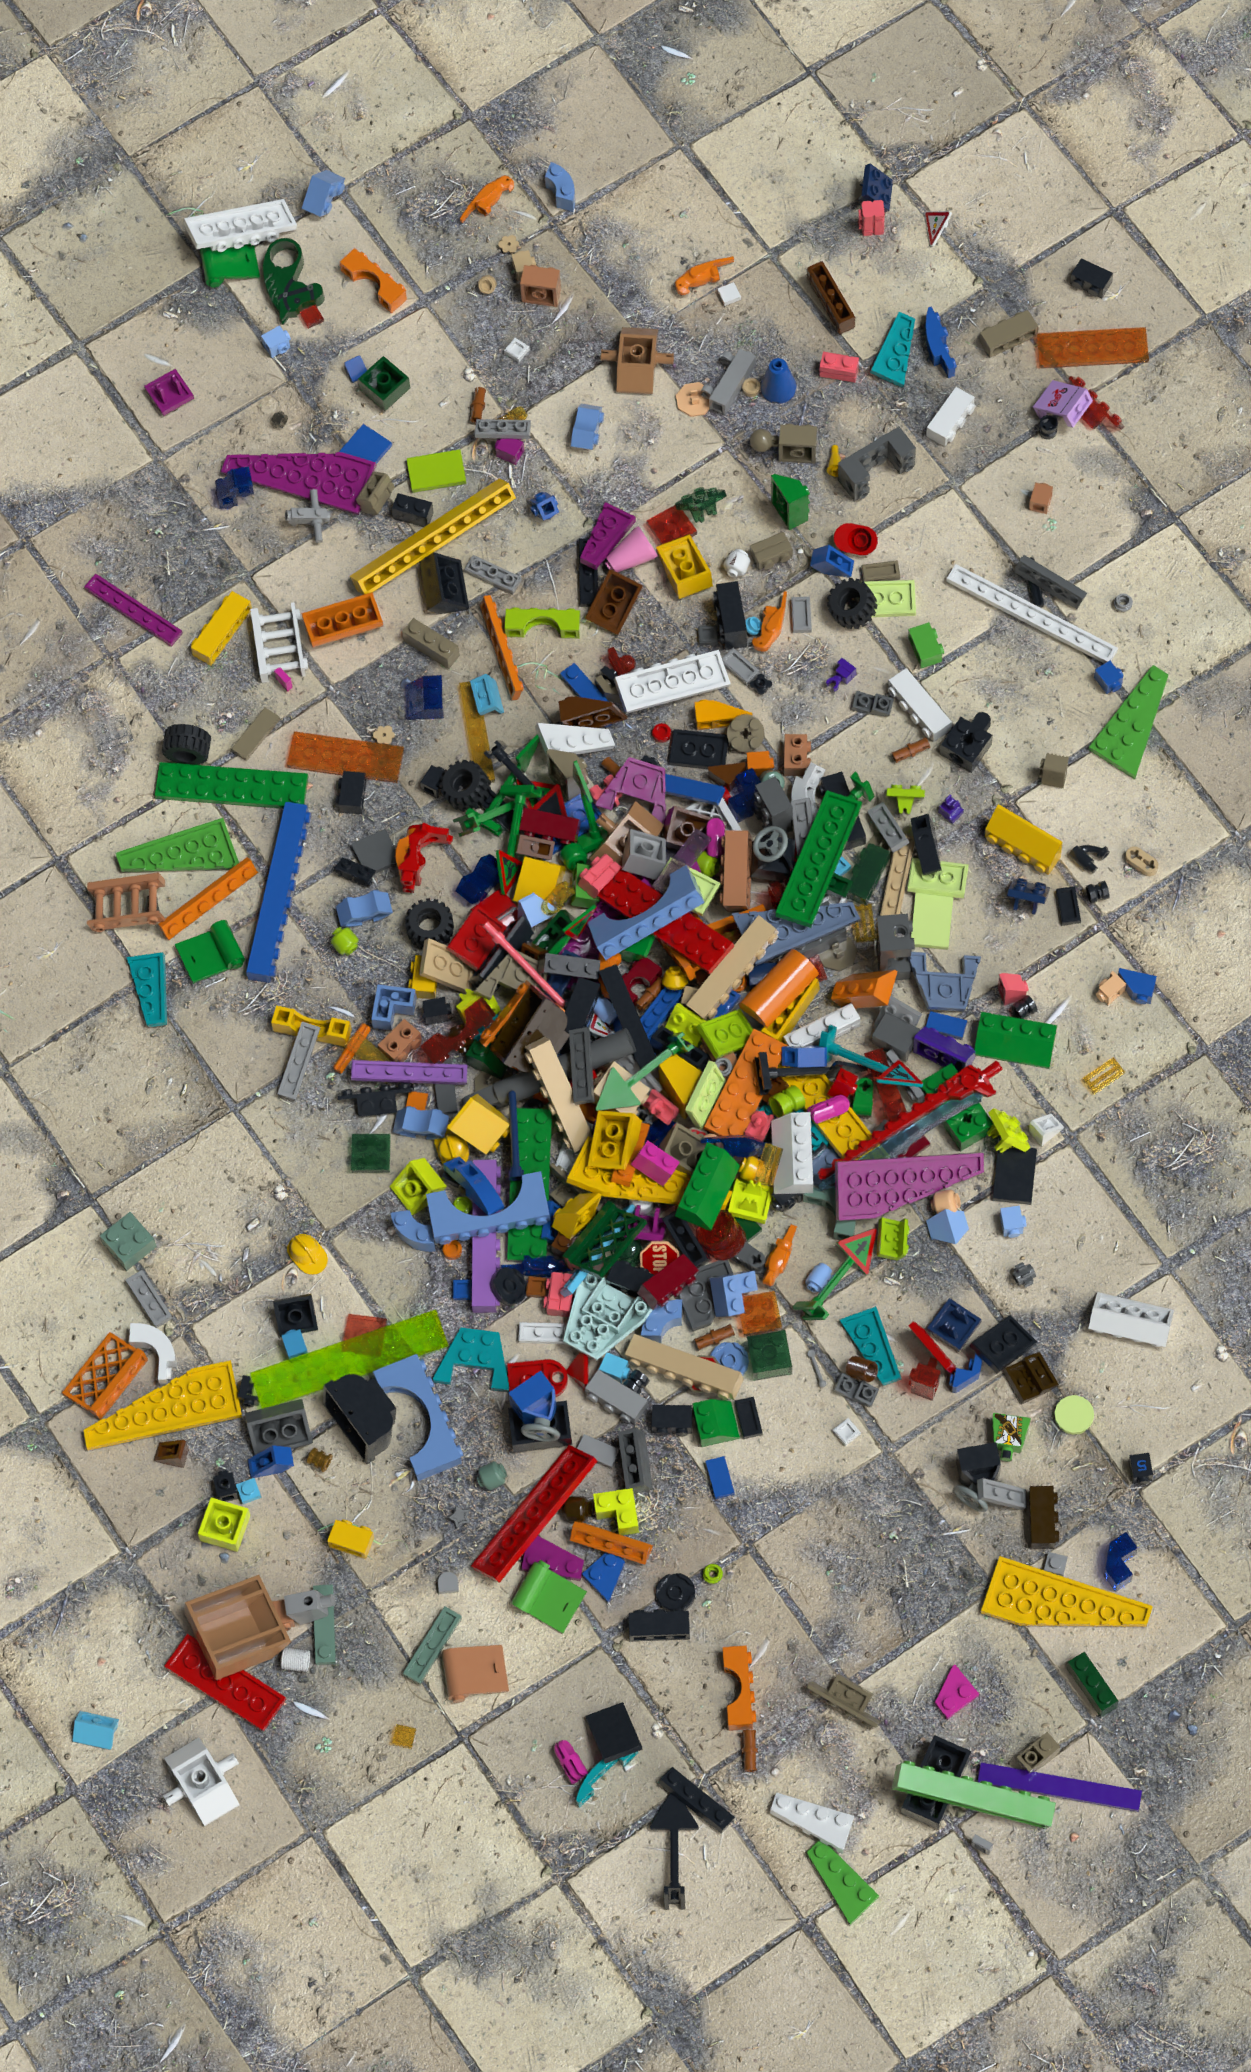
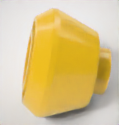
M672 966L666 970L662 984L667 989L680 990L688 984V979L680 967Z

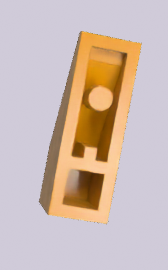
M702 699L694 702L697 730L728 727L729 723L738 715H753L751 712L714 700Z

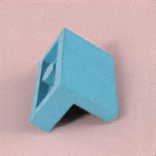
M484 674L470 681L480 715L487 714L493 710L500 714L504 713L496 680Z
M80 1711L74 1723L73 1741L110 1750L113 1746L114 1733L118 1728L119 1719Z

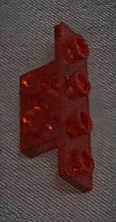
M1079 376L1077 378L1069 377V380L1075 386L1086 388V382ZM1089 389L1088 392L1093 401L1081 418L1092 429H1095L1105 417L1117 428L1123 429L1125 427L1121 423L1123 420L1117 414H1112L1109 411L1110 407L1104 401L1100 402L1097 399V393Z

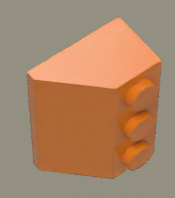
M887 970L852 974L835 983L831 1000L841 1007L852 1003L855 1009L888 1006L898 971Z

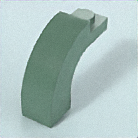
M826 1185L824 1192L813 1188V1193H803V1202L826 1207L836 1217L835 1188ZM856 1219L836 1220L834 1239L842 1240L855 1235Z

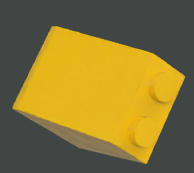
M524 857L513 901L518 902L524 897L535 893L538 897L554 906L555 892L561 886L566 867L532 857Z
M675 1054L659 1065V1081L673 1104L679 1108L681 1117L686 1119L688 1114L685 1109L703 1072Z
M479 1094L470 1097L447 1128L483 1153L488 1154L490 1151L494 1153L500 1146L498 1141L501 1137L506 1138L510 1133V1120Z

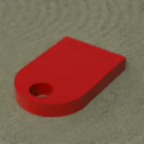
M545 1359L507 1363L510 1391L539 1371H542L554 1387L556 1397L560 1396L567 1387V1371L558 1361ZM555 1374H561L564 1377L558 1383L554 1382L552 1378Z

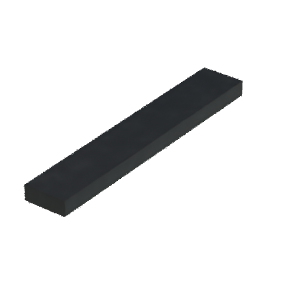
M615 964L600 970L599 974L622 1028H627L636 1048V1052L633 1054L639 1068L642 1069L656 1056L618 966Z

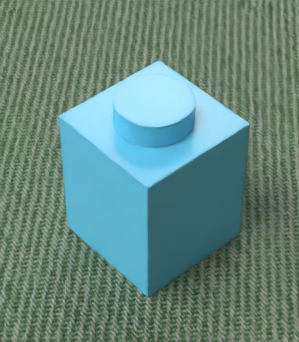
M610 1353L605 1354L599 1368L600 1371L622 1383L623 1379L628 1378L631 1370L628 1360Z

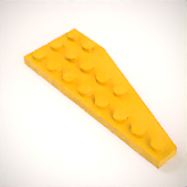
M588 1136L567 1177V1183L593 1193H600L604 1197L679 1205L692 1176L675 1170L665 1185L661 1186L636 1169L630 1187L611 1182L614 1169L588 1167L593 1138ZM729 1190L721 1210L726 1209L733 1191Z
M229 1360L192 1368L186 1374L179 1378H174L165 1386L158 1387L135 1400L126 1408L119 1409L110 1417L103 1418L83 1430L87 1450L241 1418L242 1412L232 1362Z
M999 1556L981 1613L1019 1626L1147 1627L1153 1606Z

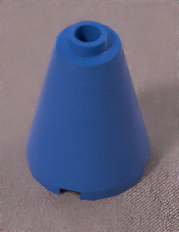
M775 358L770 362L761 380L760 389L767 401L782 404L794 397L797 385L786 361L781 358Z

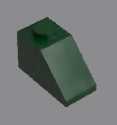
M475 1039L466 1053L467 1064L502 1080L509 1066L504 1064L489 1049V1045L485 1047L480 1041Z

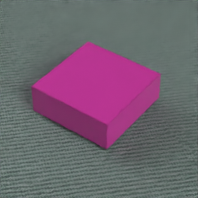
M278 667L274 670L276 680L288 692L292 689L291 678L282 668Z

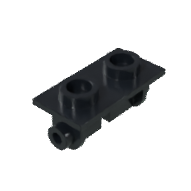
M343 857L334 867L338 876L352 880L354 876L355 882L365 887L372 885L373 879L371 878L376 873L374 869Z

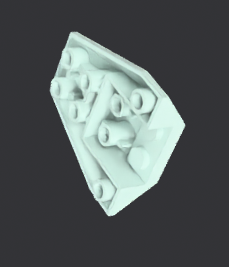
M587 1274L577 1287L563 1342L597 1361L642 1325L652 1312V1309L641 1297L637 1296L635 1300L606 1284L604 1277L600 1279Z

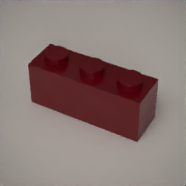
M524 808L519 830L524 832L523 835L534 837L535 834L541 835L544 840L553 841V838L559 839L560 843L567 845L571 842L577 843L581 820Z
M682 1254L642 1284L637 1294L652 1310L658 1306L662 1308L669 1302L671 1296H678L683 1291V1287L686 1285L689 1287L697 1280L695 1277L699 1270Z

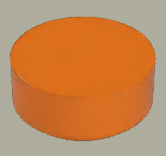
M457 1240L443 1245V1254L447 1259L456 1260L461 1256L462 1246Z

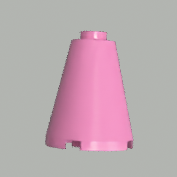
M638 526L606 557L608 561L605 564L609 570L621 572L653 560L658 555Z

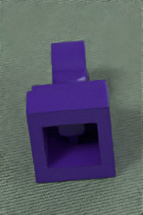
M841 658L837 662L836 676L827 679L826 686L835 683L833 691L836 692L841 681L847 685L857 675L856 667Z
M949 794L939 806L938 813L953 824L964 813V809L961 808L959 801H956Z

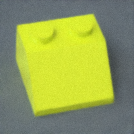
M425 1158L410 1161L390 1185V1188L404 1206L410 1210L411 1215H415L428 1206L426 1194L444 1191L447 1187Z

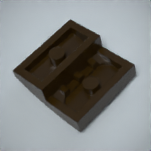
M1040 1351L1024 1357L1021 1362L1008 1366L1003 1370L1021 1404L1029 1402L1059 1385Z

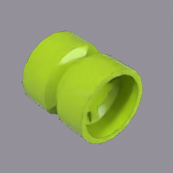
M795 1085L769 1098V1106L777 1118L804 1108L806 1104L802 1092Z

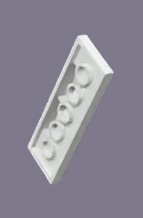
M284 199L184 218L183 222L196 249L210 247L212 251L218 250V252H223L230 247L239 249L243 245L250 243L251 245H257L265 240L273 242L279 238V233L296 230L297 224Z
M719 650L697 656L690 654L685 659H672L663 665L656 663L648 669L637 668L632 673L614 678L625 714L729 687L731 684Z

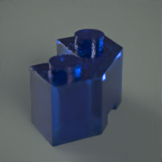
M249 466L231 469L227 472L225 478H218L215 481L220 509H230L238 506L237 497H247L254 494Z
M753 768L736 775V787L740 793L728 798V808L737 823L754 815L755 785L761 782Z
M491 854L481 857L474 871L462 877L455 892L471 904L479 901L482 902L487 894L500 883L497 859Z
M1127 1532L1109 1543L1104 1577L1115 1592L1132 1582L1133 1573L1124 1562L1137 1554L1138 1547Z

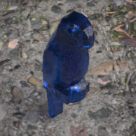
M748 1135L715 1136L700 1139L701 1143H723L724 1149L732 1157L758 1155L761 1160L768 1162L773 1156L772 1145Z
M524 1255V1261L521 1264L501 1265V1268H515L523 1276L551 1277L552 1272L571 1271L567 1268L563 1258L557 1260L553 1256L531 1258L529 1255Z

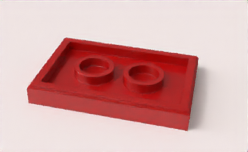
M478 905L473 908L446 948V950L475 971L480 968L496 944L492 940L493 937L483 926L489 922L498 932L501 931L502 933L507 928L506 925Z
M914 1321L909 1324L910 1329L941 1365L951 1374H955L957 1367L928 1333Z

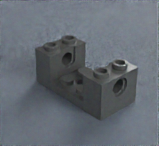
M899 426L838 462V481L854 502L858 499H864L870 493V487L868 486L870 474L868 472L877 464H883L888 458L899 474L908 472L915 466L916 447Z
M908 913L877 916L876 953L878 971H898L895 980L910 979V972H913L907 958L911 956L912 949H915L914 938H910V932H913L912 920H908ZM903 934L904 937H896L895 935ZM902 957L903 960L897 961L894 958Z

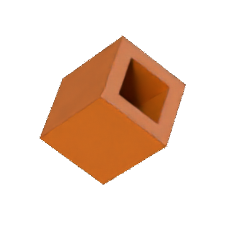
M769 751L747 752L748 777H760L764 771L774 769V760L770 758Z

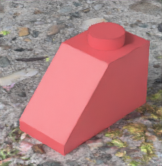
M999 974L998 991L1004 1006L1021 1001L1026 996L1027 991H1029L1027 982L1025 980L1022 981L1021 976L1018 974Z

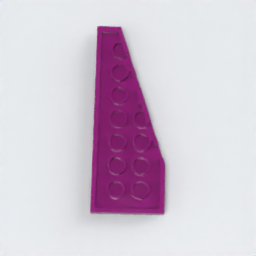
M335 452L333 454H237L226 456L221 473L310 501V490L316 489L318 503L359 515L361 508L356 498L371 474L375 471L377 464L376 462L343 452Z
M984 1153L835 1161L836 1220L877 1218L886 1212L894 1211L905 1204L913 1203L934 1194L938 1190L946 1189L957 1182L979 1175L984 1172Z

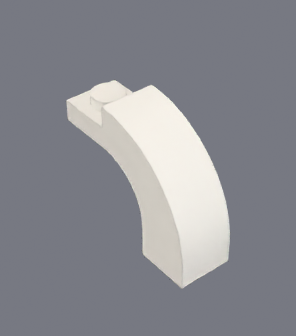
M811 762L805 770L803 778L798 776L795 778L792 788V801L809 797L811 799L814 822L819 810L815 802V791L825 769Z
M130 1323V1345L135 1348L152 1350L158 1355V1381L160 1386H165L168 1384V1379H172V1368L169 1367H177L176 1355L170 1340L162 1331L151 1325Z

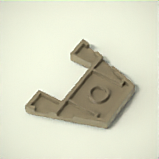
M517 951L536 971L538 970L537 960ZM508 953L474 993L490 1000L497 984L516 992L518 986L521 983H525L526 980L539 988L543 993L544 990ZM539 974L546 981V975Z

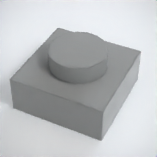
M1048 1552L1044 1571L1064 1576L1068 1556Z

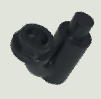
M1077 845L1070 851L1069 856L1084 870L1089 869L1094 873L1098 867L1093 864L1094 860L1087 852L1097 853L1096 857L1103 860L1109 855L1110 851L1106 846L1101 848L1093 845Z

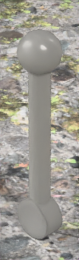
M809 1350L807 1354L811 1358L817 1373L818 1384L820 1387H825L826 1381L823 1380L815 1360V1351Z

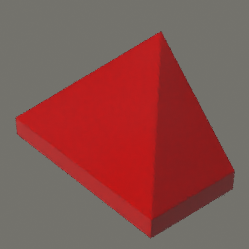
M579 1352L566 1371L585 1390L589 1383L588 1356Z

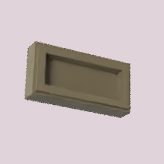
M898 560L861 565L864 582L900 580Z

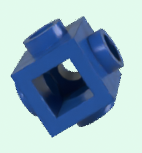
M540 492L530 500L532 504L530 509L533 515L543 521L559 513L558 502L554 495Z

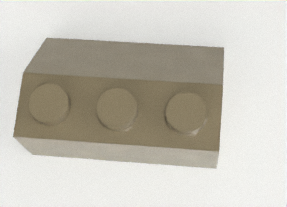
M548 749L546 751L548 775L555 785L560 784L563 796L567 801H570L581 794V790L573 778V761L577 760L585 782L589 784L586 771L587 764L583 758L579 759L576 753Z
M675 1123L658 1148L680 1162L675 1170L692 1176L707 1142H710L681 1124Z

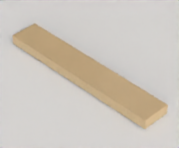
M905 835L909 844L893 853L880 916L895 915L901 912L915 845L914 836Z

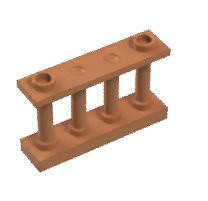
M158 872L88 882L87 890L96 897L95 920H88L87 925L95 932H103L107 929L142 924L155 925L158 922H164L165 917L157 911V889L165 887V879ZM149 889V912L139 913V892ZM131 892V914L121 916V894ZM113 894V917L103 918V897Z

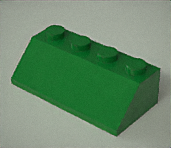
M981 1012L974 1049L976 1051L975 1056L1050 1069L1057 1025Z
M707 1142L678 1205L676 1217L706 1230H712L740 1168V1165L725 1149Z

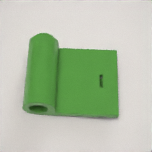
M544 1561L534 1562L511 1604L559 1632L564 1633L587 1591L549 1570L550 1565Z

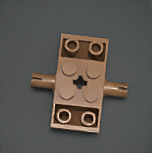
M622 327L619 349H601V361H617L618 363L617 392L653 394L655 365L674 364V353H658L657 351L658 329Z
M634 801L618 823H614L602 813L595 822L604 828L608 835L590 856L589 860L593 862L597 856L601 858L604 854H607L622 867V856L626 844L625 839L628 837L629 830L633 829L658 837L664 824L636 801Z

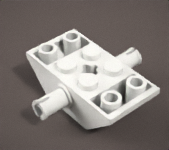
M198 1737L164 1758L179 1783L178 1787L163 1795L168 1806H171L183 1797L188 1798L202 1823L206 1826L240 1805L223 1776L226 1771L239 1765L233 1753L217 1763ZM202 1777L204 1780L199 1782L198 1778Z

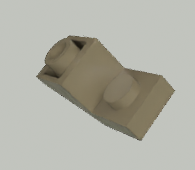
M602 675L595 678V686L608 701L622 703L616 686L612 687L609 680H605Z

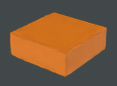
M409 1092L406 1107L411 1106L417 1110H426L428 1093Z

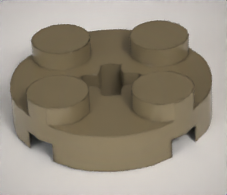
M750 714L736 716L727 727L728 741L733 748L741 752L755 750L760 747L764 739L765 733L762 723ZM744 728L751 731V735H748V738L740 735Z

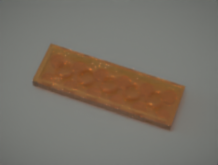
M1146 327L1037 333L1039 369L1149 363Z
M294 731L287 768L343 776V771L366 773V778L370 780L398 783L404 747Z

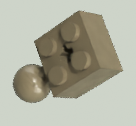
M790 423L780 424L779 436H772L766 429H757L750 436V445L758 452H765L771 446L779 447V462L815 464L817 426H800Z

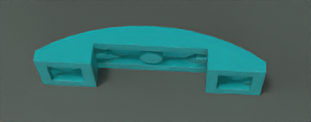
M639 1752L606 1764L601 1760L584 1779L576 1798L577 1806L580 1808L594 1795V1789L591 1786L618 1761L625 1766Z

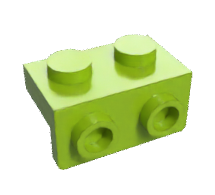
M883 1217L879 1219L878 1257L898 1261L906 1256L909 1249L907 1244V1236L910 1230L908 1219L904 1218L901 1221Z

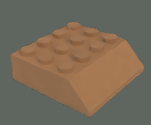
M260 1575L185 1602V1615L216 1680L270 1660L291 1643Z

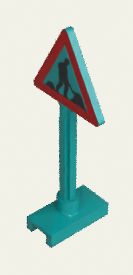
M830 1024L828 1032H821L819 1046L827 1047V1063L832 1060L833 1055H839L875 1071L882 1072L877 1077L876 1082L923 1087V1082L900 1060H897L890 1067L884 1066L879 1062L844 1049L841 1045L836 1044V1026Z

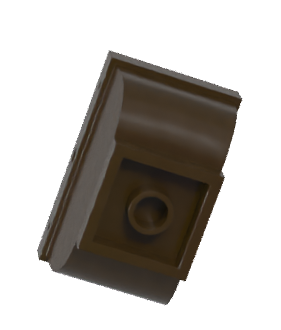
M530 984L489 1049L507 1066L511 1068L513 1066L523 1072H532L535 1069L532 1063L529 1064L525 1057V1053H527L525 1046L546 1037L551 1041L557 1055L570 1036L565 1030L567 1016L539 988Z

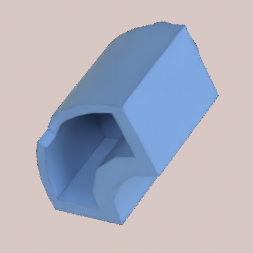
M551 162L545 175L546 188L556 195L557 208L574 212L575 188L573 180L564 168Z
M580 404L578 406L572 432L571 447L592 450L594 445H598L599 425L604 421V412H602L601 406Z
M373 890L360 897L344 898L336 906L341 927L361 926L362 922L371 919L376 922L393 913L388 893L380 892L379 890Z
M407 1106L397 1111L393 1132L411 1138H416V1135L427 1136L426 1139L428 1140L444 1138L449 1116L443 1114L438 1109L417 1110L414 1107Z
M410 1210L391 1213L394 1230L402 1241L416 1250L425 1252L435 1251L432 1225H423L417 1222L412 1217Z
M682 1299L671 1300L662 1308L658 1306L652 1310L643 1324L641 1336L662 1343L663 1336L669 1329L682 1326Z

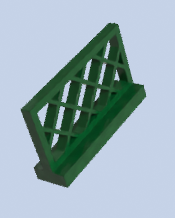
M608 1201L563 1254L562 1257L567 1268L572 1271L578 1269L602 1279L646 1226V1219L616 1208L613 1202ZM619 1216L624 1217V1220L615 1222ZM638 1223L636 1227L628 1228V1224ZM625 1226L626 1230L615 1233V1228ZM612 1229V1234L603 1236L606 1231ZM627 1235L624 1241L617 1243L616 1238ZM614 1240V1244L604 1247L603 1242ZM600 1243L601 1248L592 1250L596 1244ZM615 1250L613 1255L605 1256V1252ZM602 1253L603 1258L592 1261V1256ZM589 1257V1262L580 1264L584 1258ZM604 1263L600 1271L595 1270L593 1267Z

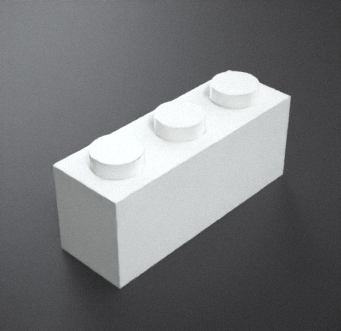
M955 387L927 426L926 436L943 446H946L949 441L952 442L957 429L963 427L967 415L973 413L975 397Z

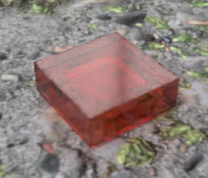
M316 304L299 312L308 329L324 322V318Z

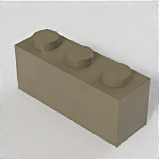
M1028 310L1018 312L1012 318L1001 320L997 325L984 328L980 332V343L989 358L1038 336L1039 326Z
M415 618L402 631L404 642L447 669H450L460 656L458 645Z

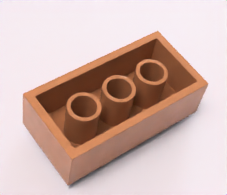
M725 830V836H722V847H724L725 855L721 856V865L724 867V873H721V885H723L724 892L720 893V903L727 912H743L750 909L752 836L749 831Z

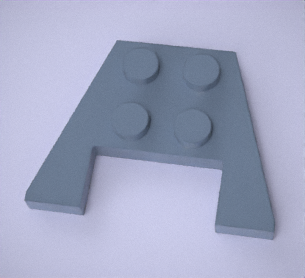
M911 952V956L907 958L926 1008L930 1010L964 1012L968 1004L981 956L964 955L962 957L963 974L927 972L926 953Z

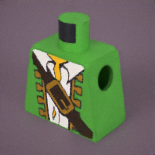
M993 1413V1442H996L998 1450L1001 1451L1000 1460L1010 1462L1012 1461L1013 1452H1022L1031 1418Z

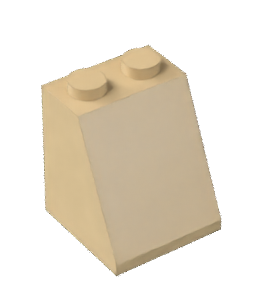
M615 1061L602 1066L597 1073V1078L593 1079L595 1102L591 1103L595 1106L612 1067L617 1070L624 1081L633 1076ZM638 1081L631 1087L632 1092L641 1102V1105H643L649 1097L647 1093L650 1088L641 1081ZM639 1105L603 1111L634 1113L637 1115L638 1110L636 1109Z

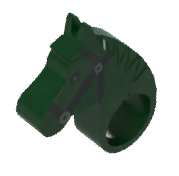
M280 238L272 242L266 251L263 262L266 288L272 304L280 313L282 325L289 318H297L304 309L319 306L325 300L323 288L320 284L312 283L305 285L303 282L298 281L304 266V257L300 245L290 238ZM282 250H293L298 254L297 260L287 267L275 266L272 262L274 256Z

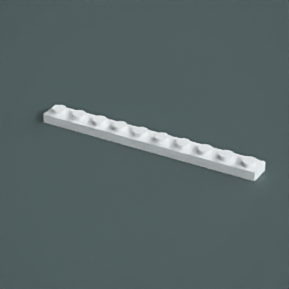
M955 564L946 579V582L1104 664L1110 660L1112 661L1118 651V648L957 564Z

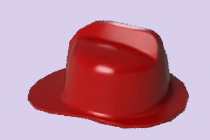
M845 523L836 529L834 542L841 551L846 553L868 555L876 549L878 537L876 532L870 527Z

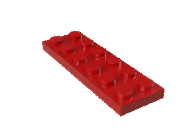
M188 1633L164 1666L167 1670L262 1732L265 1731L287 1700L285 1696L245 1670L216 1680L197 1639Z

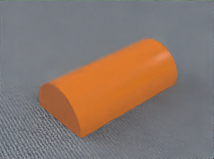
M373 592L301 613L312 648L383 627V621Z
M791 949L739 1003V1007L768 1028L819 973L804 955L795 949Z

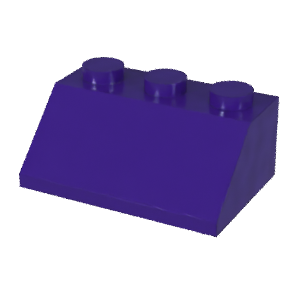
M924 1026L914 1037L913 1053L942 1067L952 1063L959 1072L967 1065H972L975 1059L976 1051L967 1044L962 1045L951 1036H943L934 1028Z

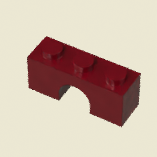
M649 958L636 960L629 973L622 975L633 1004L638 1001V996L631 991L633 986L642 984L650 987L659 976H662V968Z

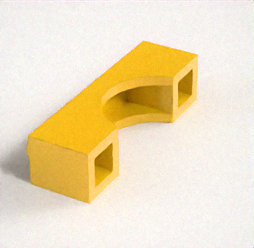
M276 1005L271 1021L274 1032L297 1036L301 1023L305 1022L320 1027L316 1041L343 1047L348 1045L352 1032L350 1021L333 1017L328 1020H316L301 1015L295 1009Z

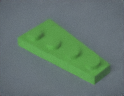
M819 1840L807 1852L809 1859L851 1926L879 1898V1895L829 1845L827 1846Z

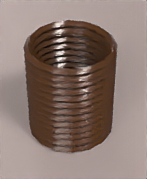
M852 1356L846 1364V1373L850 1377L871 1382L877 1376L878 1365L874 1361Z

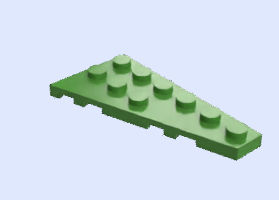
M1152 665L1089 746L1091 752L1133 779H1136L1169 675Z
M223 818L116 853L122 872L232 869L239 863Z

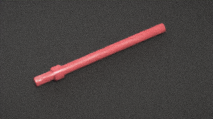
M487 922L483 928L493 937L492 940L496 944L499 943L539 986L564 1009L566 1001L504 938L501 931L498 932Z

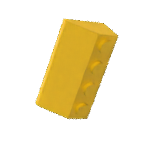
M999 804L996 806L985 829V838L991 844L1001 846L1005 852L1016 855L1023 863H1029L1037 871L1049 875L1061 858L1063 842Z

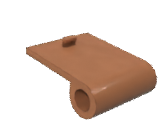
M502 1645L459 1647L442 1651L448 1699L453 1700V1703L463 1702L465 1698L473 1694L509 1692Z

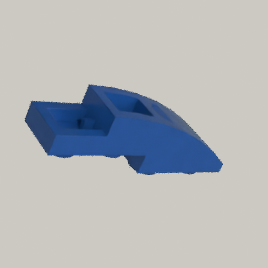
M931 306L928 307L926 315L925 334L927 350L933 366L941 364L947 377L951 378L955 376L957 365L954 358H950L948 354L949 349L946 344L948 332L945 326L942 327L938 312H934Z
M457 1157L443 1163V1170L466 1189V1196L488 1216L504 1209V1204L492 1184L471 1160L465 1162L461 1157Z

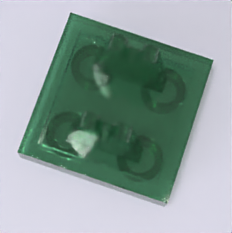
M699 487L694 489L692 494L682 496L681 500L675 503L677 510L690 511L694 521L702 523L705 521L703 510H706L707 515H716V502L727 497L725 490L717 489L716 487L710 489Z
M352 1134L351 1173H390L391 1134Z

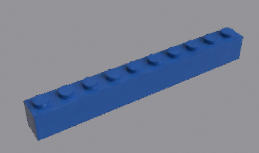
M285 802L246 971L248 980L271 983V978L275 977V961L279 960L280 948L278 947L279 943H282L284 939L283 925H287L288 914L286 912L287 908H291L292 897L290 895L296 886L294 877L295 874L299 873L300 868L298 859L303 855L304 847L302 842L307 838L306 824L310 823L311 812L308 810V805Z

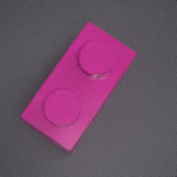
M647 1140L631 1165L661 1186H664L680 1162Z

